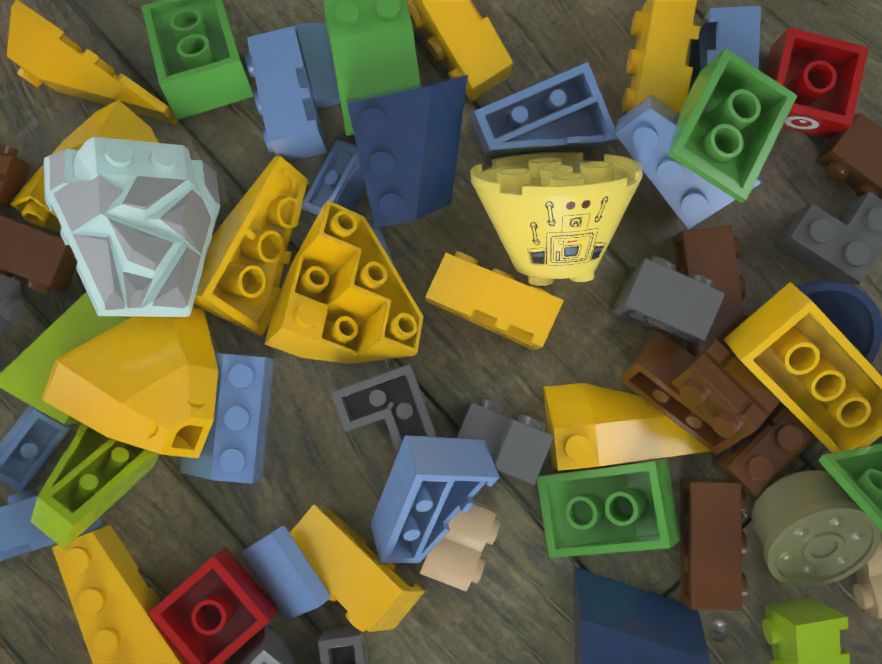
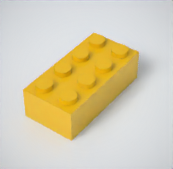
M791 282L723 339L739 360L832 453L869 446L882 436V376L812 300Z

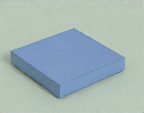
M283 525L242 551L245 559L285 620L316 609L331 598L316 572L287 528Z

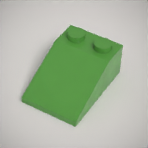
M160 0L141 6L159 85L176 120L254 97L223 0Z
M323 0L326 31L346 136L354 135L347 105L348 99L420 84L413 27L407 0Z
M725 48L700 71L683 103L667 155L740 203H743L747 200L797 95Z
M882 443L822 455L818 461L882 531Z
M667 457L540 475L537 478L549 558L666 549L673 547L681 540Z

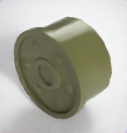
M821 470L799 471L780 478L768 486L754 504L751 515L755 531L764 547V560L769 571L778 581L795 587L822 586L853 574L873 557L881 541V530L831 474Z

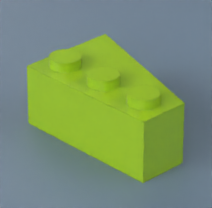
M82 423L67 451L63 453L40 491L30 522L65 549L154 468L160 454L108 438Z
M813 597L764 605L767 619H763L762 627L767 642L772 645L774 660L770 661V664H850L849 652L847 649L841 650L840 630L848 629V616Z

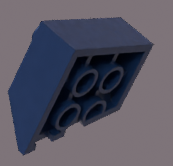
M468 75L347 100L375 229L417 220L451 204Z
M574 566L575 664H711L698 610H691L681 601L651 591H645Z

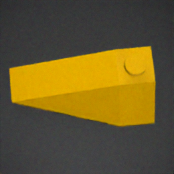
M16 0L11 6L7 57L20 66L17 74L38 89L44 83L58 93L106 106L119 99L135 114L171 124L177 123L178 120H176L172 110L165 103L124 74L120 73L117 76L115 74L116 71L89 49H86L83 53V49L68 38L64 31L20 1Z
M281 156L273 158L213 234L194 304L203 310L258 336H263L282 289L279 286L284 264L289 265L292 253L287 251L292 228L298 225L308 181L305 176Z
M587 383L543 387L548 434L554 436L550 446L551 466L558 471L711 451L639 395Z

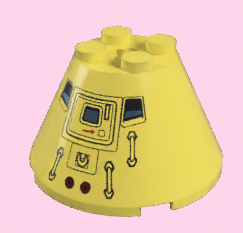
M585 152L530 153L492 159V168L483 171L482 164H477L470 170V178L515 269L519 273L527 275L530 284L546 286L552 284L554 279L569 278L576 282H587L594 279V271L597 269L643 177V165L640 162L611 154H604V161L584 160Z

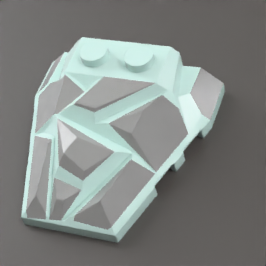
M93 137L86 140L80 150L64 149L45 157L43 163L45 201L49 210H54L62 227L60 234L65 245H70L78 262L76 269L97 315L189 317L221 205L216 171L202 160H191L189 149L183 145Z

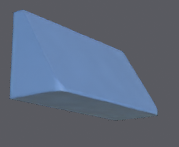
M302 23L295 25L317 108L340 104L325 23Z
M339 139L335 141L303 200L302 210L317 217L327 200L351 211L355 210L366 189L356 145Z
M29 405L0 442V481L23 492L72 428V425H64Z

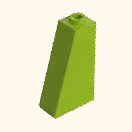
M86 292L0 373V388L64 425L81 423L47 404L42 399L55 360L132 316H98Z

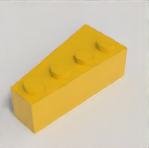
M111 525L77 537L65 549L59 545L52 547L93 664H190L148 614L159 604L160 598L152 587L149 588L137 571L139 569L138 565Z

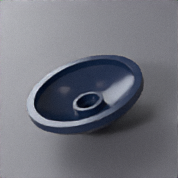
M817 280L798 286L797 288L812 300L871 364L879 351L882 341V318L875 302L858 287L840 280Z

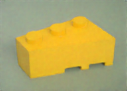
M407 0L412 26L415 29L421 27L429 39L426 40V44L438 62L443 59L450 70L448 77L468 75L466 95L471 102L510 77L513 67L511 57L489 18L485 17L483 19L471 0Z
M646 0L641 11H635L631 25V35L637 36L636 47L629 52L626 68L627 74H632L631 88H626L624 92L622 112H629L646 98L653 95L680 114L683 103L688 96L693 67H689L692 40H698L701 26L694 25L695 9L701 0Z
M457 251L455 256L445 253L425 296L426 302L532 351L543 347L564 302L563 299L555 297L536 286H528L515 281L512 275L499 269L493 268L490 271L477 265L478 261L462 252Z
M314 504L290 532V535L329 592L331 597L329 600L332 602L338 600L348 611L345 614L347 620L362 632L366 630L368 632L394 629L425 593V590L416 583L413 587H409L393 571L396 568V565L393 563H379L378 556L366 545L367 540L327 507Z

